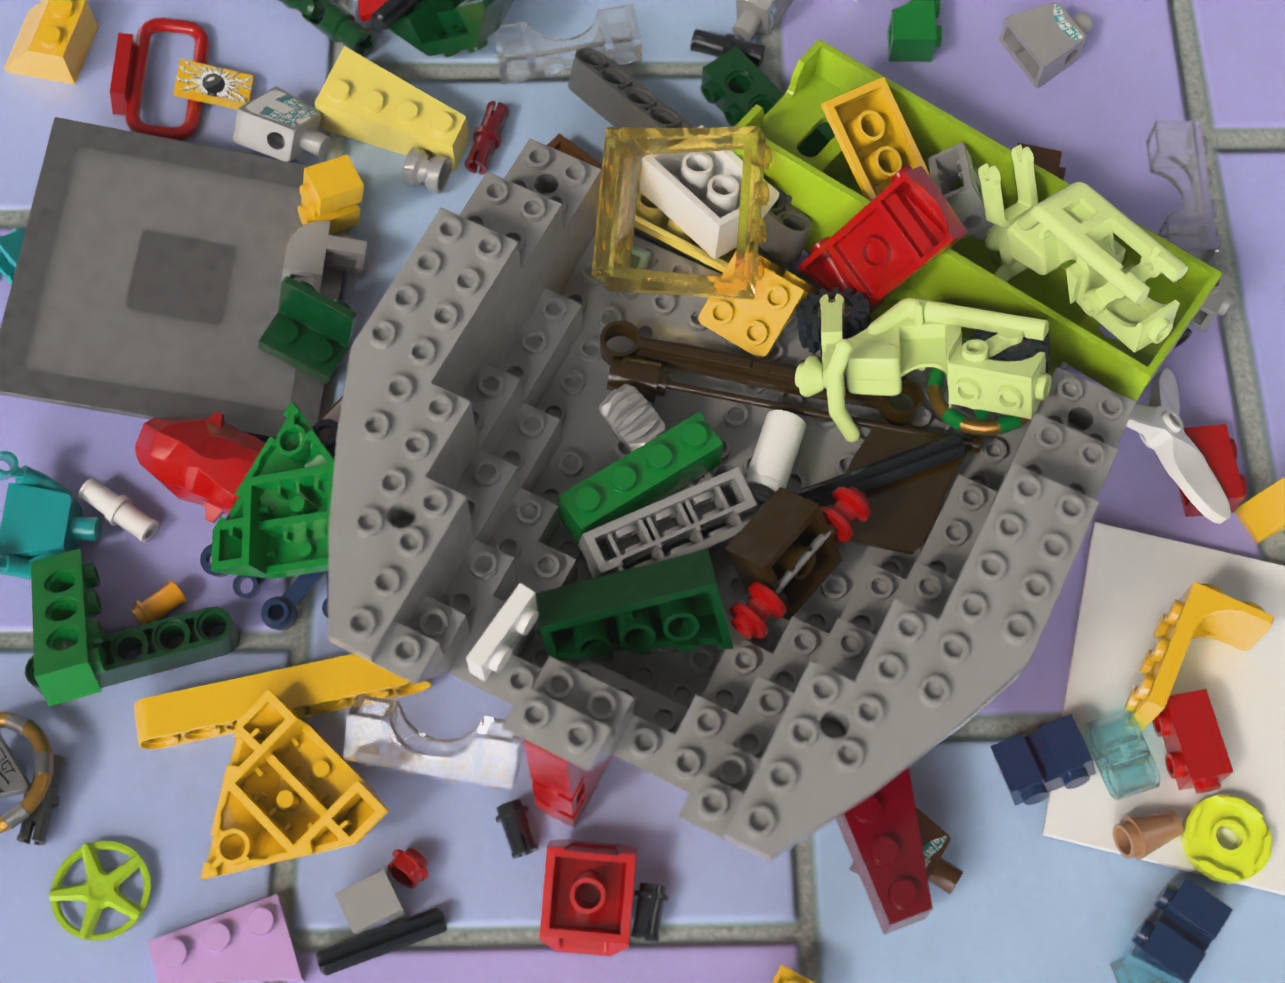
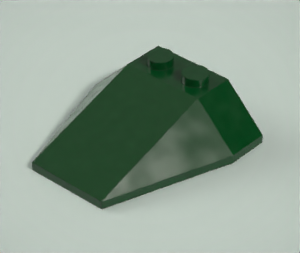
M421 0L389 30L428 57L439 54L450 57L465 49L472 53L488 44L487 38L499 29L514 0Z

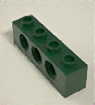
M737 46L702 68L701 92L704 98L710 104H715L724 113L725 119L733 128L756 104L763 108L766 115L784 95ZM815 128L798 147V151L806 157H814L830 141Z

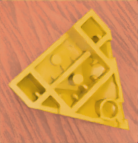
M269 689L237 720L233 736L236 740L230 765L226 766L211 830V835L213 836L208 860L204 862L200 879L204 880L358 844L389 812L370 784L311 724Z

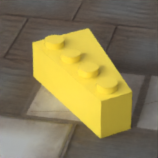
M345 46L314 102L316 110L321 114L320 126L323 130L406 156L411 148L415 147L425 150L427 155L432 158L438 154L449 157L451 160V170L457 171L470 143L467 117Z

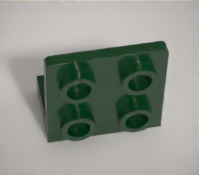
M285 276L281 282L278 312L259 339L258 348L328 385L350 350L357 313L345 302L339 299H330L317 292L306 281H296L289 276Z

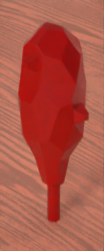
M215 411L207 419L166 417L153 418L145 422L135 444V453L139 464L178 499L205 506L206 520L215 523L223 514L228 515L239 497L235 493L265 443L257 437L243 433L233 425L225 423L224 414Z

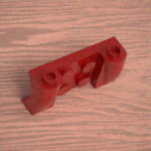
M907 165L890 178L891 185L833 236L825 237L810 249L812 254L797 266L801 273L813 279L822 289L826 288L827 292H833V287H840V292L850 288L853 289V295L857 292L862 293L863 298H867L869 301L871 313L885 302L884 299L926 264L940 257L968 234V231L951 205L922 166L912 169L910 165Z

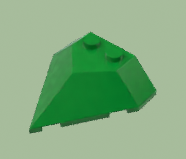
M293 401L290 402L283 414L287 419L276 437L270 436L237 489L235 494L239 497L226 519L220 517L212 531L211 571L215 573L277 579L328 571L329 519L335 459Z

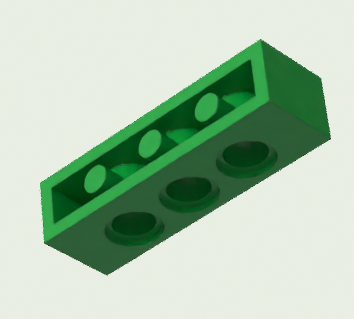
M81 548L31 561L34 677L49 706L102 692L101 673L107 671L104 654L98 645L104 642L103 629L99 619L96 617V615L102 614V605L99 595L94 589L100 586V578L94 562L87 564Z

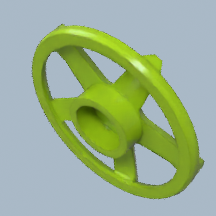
M115 841L85 843L64 860L54 876L51 890L49 891L53 914L58 923L68 933L77 938L87 941H103L117 937L129 930L144 913L151 894L150 872L143 858L125 844ZM116 850L128 855L130 859L112 871L105 872L96 851ZM83 857L87 875L86 881L80 884L61 887L68 870L77 860ZM138 868L141 871L144 884L143 896L139 906L121 893V884ZM60 901H84L86 903L81 929L76 928L67 920L62 911ZM113 908L131 917L126 923L112 931L94 933L103 910Z

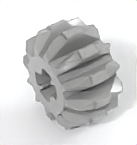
M624 384L619 389H614L599 404L602 417L631 452L667 431L665 423L659 417V414L644 396L631 385Z

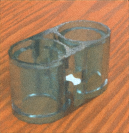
M1126 710L1085 723L1084 734L1088 747L1104 784L1113 799L1120 800L1159 787L1160 776L1156 763L1131 712Z

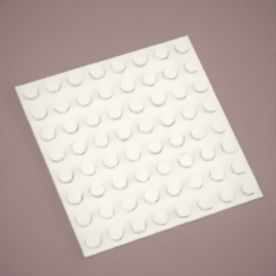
M1094 522L1061 718L1072 714L1093 758L1096 774L1089 776L1090 780L1077 788L1066 789L1064 786L1049 792L1042 835L1121 855L1113 839V827L1119 824L1123 817L1174 811L1179 816L1181 822H1183L1190 809L1206 798L1221 794L1236 796L1257 807L1263 815L1262 820L1265 822L1267 829L1270 828L1273 838L1271 857L1264 869L1245 882L1237 884L1285 895V566ZM1194 581L1199 584L1214 585L1221 589L1225 595L1240 602L1255 603L1261 606L1266 613L1274 617L1271 629L1248 651L1237 649L1211 638L1192 639L1189 643L1170 695L1207 689L1233 769V773L1221 782V788L1201 794H1196L1194 788L1178 789L1176 780L1172 779L1167 772L1165 765L1167 751L1163 738L1158 737L1155 733L1152 721L1142 732L1125 726L1130 711L1124 709L1134 686L1138 687L1144 674L1139 672V668L1146 652L1149 649L1153 650L1158 638L1153 636V633L1163 613L1167 615L1174 599L1179 600ZM1218 828L1216 837L1219 844L1225 849L1234 850L1237 846L1235 834L1227 828ZM1181 836L1176 837L1141 859L1201 874L1196 871L1185 856Z

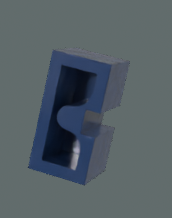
M1072 714L1039 727L1040 731L1025 737L1022 733L990 746L1015 806L1023 802L1025 805L1039 803L1049 796V792L1064 786L1066 789L1077 788L1090 780L1089 776L1096 774L1093 758Z
M1186 877L1174 886L1169 883L1166 884L1154 902V905L1159 908L1151 922L1145 919L1131 939L1136 944V947L1129 957L1165 983H1189L1205 957V951L1212 940L1216 939L1233 911L1232 908Z

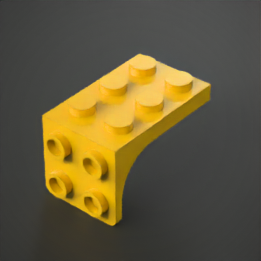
M736 251L701 310L698 319L703 326L755 357L763 359L769 355L785 327L796 315V307H799L802 299L807 300V295L812 292L818 295L819 289L754 251L751 252L749 257Z
M1194 581L1179 600L1174 599L1167 615L1163 613L1155 627L1153 636L1158 638L1153 650L1149 649L1146 652L1139 668V672L1144 674L1139 686L1132 688L1124 706V709L1130 711L1125 726L1142 732L1165 708L1192 639L1211 638L1237 649L1248 651L1271 629L1274 617L1266 613L1261 606L1255 603L1240 602L1225 595L1221 589L1214 585L1199 584Z

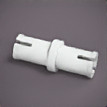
M96 478L88 479L80 488L78 493L79 499L87 502L105 515L104 519L112 526L118 524L136 536L141 542L146 543L158 530L159 522L132 505L133 501L131 498L124 494L119 496L101 484Z

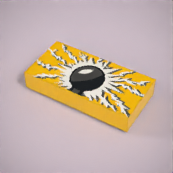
M180 59L173 96L238 110V108L247 104L250 100L254 75Z

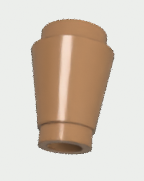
M1174 811L1123 817L1120 823L1113 827L1115 845L1121 855L1127 859L1134 857L1141 860L1183 834L1182 822Z

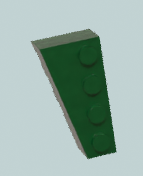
M708 549L536 593L539 630L548 656L556 660L609 657L611 651L627 650L633 652V655L651 654V648L677 647L678 652L696 651V645L717 644L718 650L734 649Z

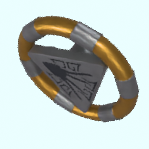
M0 712V728H7L29 739L35 751V778L31 785L0 734V798L27 794L22 801L0 816V833L15 828L32 815L43 800L53 776V753L47 736L33 720L14 712Z

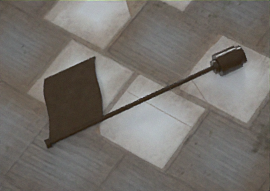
M625 355L623 359L612 358L607 390L619 389L624 384L631 385L651 403H655L657 395L664 397L666 389L833 421L827 411L668 381L669 372L661 371V362ZM851 416L856 426L871 428V431L852 458L847 472L948 435ZM982 437L962 438L966 451L960 458L864 492L863 494L869 500L868 507L871 511V516L866 522L854 521L850 525L854 534L848 542L913 555L921 546L934 524L950 479L969 449L970 452L979 453Z

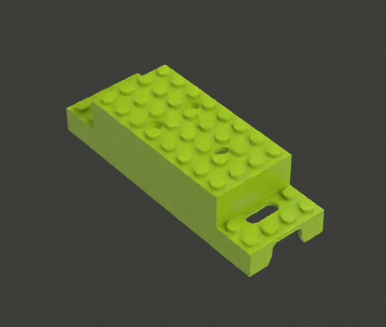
M820 39L798 60L786 93L765 115L763 108L756 104L734 127L730 150L765 181L791 196V204L810 219L812 227L803 249L809 254H812L810 249L816 243L827 236H833L871 201L863 196L835 136L814 157L802 155L798 151V147L819 124L828 122L821 107L822 103L884 77ZM884 77L929 173V157L964 142L978 169L988 163L989 168L995 165L1000 172L1004 210L1017 203L1018 193L1014 163L1011 156L1012 150ZM1033 163L1038 203L1071 185ZM961 180L956 183V190L964 186ZM1134 222L1188 266L1185 275L1176 282H1172L1163 273L1155 278L1150 277L1146 280L1145 285L1150 288L1148 292L1150 299L1161 304H1169L1176 299L1180 304L1169 335L1160 343L1155 344L1152 342L1135 353L1118 338L1112 339L1104 336L1099 328L1101 323L1094 317L1087 315L1076 301L1070 303L1066 268L1076 263L1074 260L1066 262L1046 275H1040L1027 268L1012 277L1008 282H1005L993 275L1002 266L1001 259L997 257L1000 255V251H990L985 246L986 239L977 240L971 235L960 239L940 257L931 260L903 284L925 296L929 301L1048 320L1050 337V370L1048 373L1051 377L1056 367L1064 370L1067 365H1070L1109 390L1137 401L1201 309L1223 273ZM1113 233L1114 240L1126 249L1121 264L1124 266L1123 269L1129 265L1139 264L1142 256ZM961 327L962 340L974 336V332L977 329Z

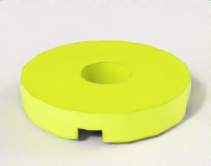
M1227 794L1215 795L1202 800L1190 809L1182 822L1183 834L1181 835V843L1187 859L1196 871L1205 877L1225 884L1245 882L1263 870L1271 857L1273 838L1270 828L1267 829L1265 822L1262 820L1263 815L1257 807L1243 798ZM1218 828H1227L1235 834L1237 846L1234 850L1225 849L1219 844L1216 837Z

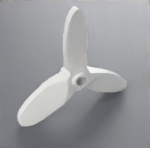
M1165 368L1153 380L1149 405L1135 404L1126 427L1139 432L1143 443L1156 452L1168 475L1177 483L1191 503L1206 518L1221 524L1230 518L1229 501L1203 454L1184 432V425L1179 417L1180 403L1177 381L1174 373L1169 368Z

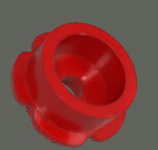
M409 847L405 852L401 849H396L392 852L394 858L387 865V869L399 883L413 889L420 881L428 878L429 873L426 869L428 862L419 851Z

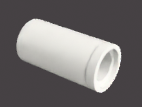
M772 410L766 415L745 477V481L756 500L767 502L780 487L784 489L787 487L806 430L805 421L794 413L784 410Z

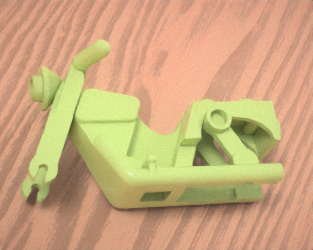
M1020 144L1011 151L1018 201L1005 210L1000 184L1001 176L997 167L993 165L989 168L988 163L979 167L978 175L981 181L986 221L994 224L986 231L985 246L990 251H1000L1002 264L993 275L1005 282H1008L1012 277L1027 268L1040 275H1046L1066 262L1074 260L1076 263L1066 268L1070 303L1076 301L1087 315L1094 317L1134 353L1152 342L1155 344L1160 343L1169 335L1173 328V321L1180 303L1176 299L1169 304L1153 301L1148 297L1150 288L1145 285V282L1150 277L1155 278L1162 273L1172 282H1176L1187 272V265L1084 182H1075L1038 203L1033 165L1034 156L1028 146L1022 149ZM1113 233L1142 256L1139 264L1129 265L1123 269L1124 266L1121 264L1126 249L1114 240Z

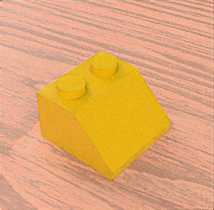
M42 0L31 8L27 13L5 64L6 72L75 84L98 29L88 1Z

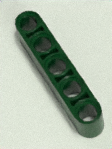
M208 607L105 634L104 642L98 644L104 654L107 671L101 673V688L227 655L233 652L240 642L239 629L225 609ZM218 625L226 626L225 632L222 635L213 638L209 637L210 631ZM185 636L180 646L173 649L168 648V644L173 638ZM143 647L141 654L137 658L126 660L128 653L133 648ZM33 655L25 666V676L27 681L43 695L34 677Z

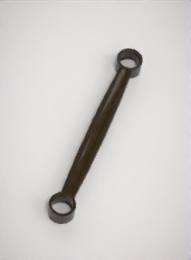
M621 320L606 325L600 335V354L603 360L610 366L612 358L623 359L625 355L661 362L662 366L698 375L802 396L799 387L795 385V373L798 366L700 346L641 337L635 325ZM623 336L632 340L635 346L626 352H615L609 349L606 343L611 338ZM845 377V404L879 409L883 419L894 425L905 426L912 423L918 417L923 403V392L914 381L902 378V391L900 394L910 397L915 407L911 410L901 411L893 408L888 403V396L850 393L847 390ZM826 388L810 398L828 401Z

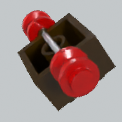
M780 487L761 506L760 510L743 529L733 537L725 549L750 597V600L745 605L734 603L729 609L733 617L731 624L739 634L747 639H751L753 636L763 639L768 633L765 622L770 616L776 618L783 617L790 621L791 617L798 612L839 565L843 558L834 538L842 542H848L854 534L850 525L854 521L866 522L871 516V511L868 507L869 500L860 490L854 487H838L832 493L835 504L829 508L825 506L820 507L819 504Z

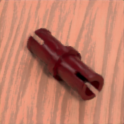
M495 101L489 102L480 126L474 129L472 134L474 142L464 162L465 167L472 173L476 174L477 168L480 165L479 175L485 174L494 150L500 147L502 142L501 131L510 113L509 108L501 102H498L496 111H494Z

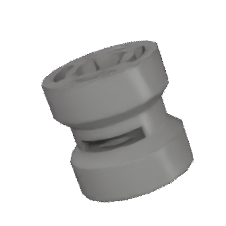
M413 147L405 159L402 180L405 184L411 186L425 184L427 190L440 194L448 182L451 160L449 157L439 154L432 158L427 155L425 150Z

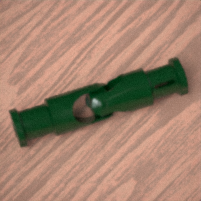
M279 0L288 8L300 11L302 13L301 16L331 40L336 43L342 42L352 51L363 57L369 54L376 44V32L371 28H364L355 22L352 14L332 0Z

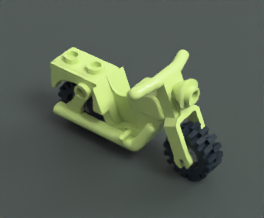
M833 287V292H827L826 288L820 289L819 295H815L812 292L807 295V300L802 299L799 307H796L798 336L801 346L804 349L809 348V352L812 354L820 350L822 364L816 356H809L805 362H801L795 373V385L799 387L800 394L803 397H811L826 388L829 414L848 442L859 440L860 431L845 408V376L847 390L852 394L895 396L902 391V376L915 369L924 371L926 367H935L941 369L946 374L949 408L955 404L970 409H981L1032 419L1041 400L1046 401L1051 388V375H1048L1050 370L1048 320L917 298H906L896 303L871 323L868 299H864L863 294L860 292L853 295V289L850 288L840 292V287ZM961 327L977 329L974 332V338L962 345Z

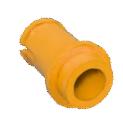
M170 580L168 584L144 601L136 600V606L130 611L138 623L143 625L159 621L182 603L187 602V599L178 586Z

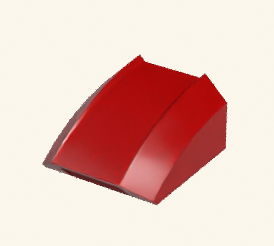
M571 839L550 840L546 851L539 940L557 952L612 956L629 948L637 848L624 844Z

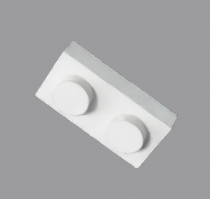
M519 583L467 655L469 671L472 674L486 681L492 671L498 673L504 668L512 654L510 646L519 633L526 635L538 618L539 612L536 611L537 601L534 591Z

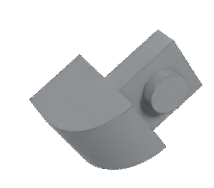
M315 221L305 224L292 234L287 243L282 281L285 276H289L296 281L303 280L311 284L320 293L324 267L357 273L363 272L367 241L358 240L350 235H329L331 221Z

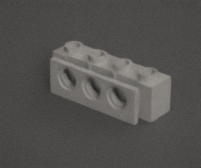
M736 467L582 534L578 547L593 578L624 571L623 567L648 556L651 557L650 560L644 561L632 568L708 549L709 554L724 549L732 541L733 537L743 529L750 520L744 523L741 520L751 514L757 503L739 467ZM726 522L727 526L719 528L704 537L701 533ZM684 540H689V543L678 546L666 554L662 551Z

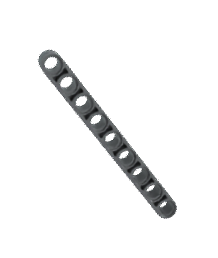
M581 48L576 51L568 82L569 89L645 153L648 154L696 128L602 52L592 48ZM779 195L777 201L749 238L776 260L784 263H794L800 260L812 223L806 215Z

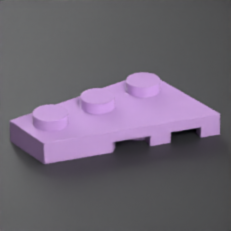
M278 894L147 941L158 983L305 981L282 901Z

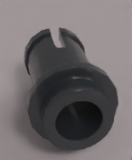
M521 799L512 800L496 808L498 816L495 819L497 823H502L512 852V858H520L522 853L528 855L537 851L539 847L535 842L526 813L529 811L528 806H523Z
M640 883L639 891L634 892V896L638 897L633 931L631 932L632 938H644L647 941L659 942L658 935L663 904L669 900V896L665 895V886Z

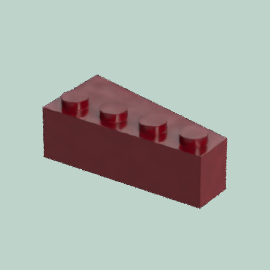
M908 767L870 797L836 818L883 934L924 920L933 909Z

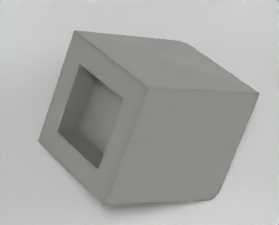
M384 869L335 893L354 934H359L386 919L392 924L407 917L394 886Z

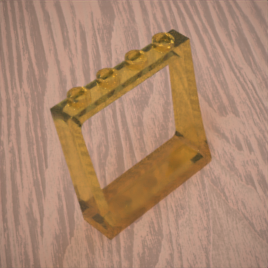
M759 126L713 128L606 127L591 275L607 291L755 300L756 281L762 280L764 277V263L762 257L758 256L759 243L765 242L767 238L766 223L761 218V206L768 205L770 197L767 182L763 181L764 169H769L772 165L771 149L766 144V136ZM744 149L736 263L733 275L719 277L630 268L639 168L642 157L654 154Z

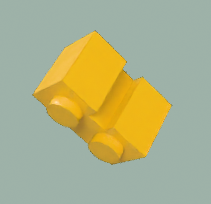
M348 154L304 168L303 185L299 187L302 199L301 205L298 206V214L302 224L305 225L315 221H331L329 235L358 226L360 208L357 203L362 202L364 184Z

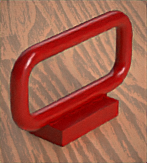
M153 18L139 27L135 42L133 34L118 32L109 91L113 114L125 115L126 124L131 132L178 141L190 138L197 131L200 124L202 102L188 99L185 121L178 127L145 124L140 119L151 37L158 32L189 35L195 40L193 62L207 65L210 44L209 36L204 28L188 20Z

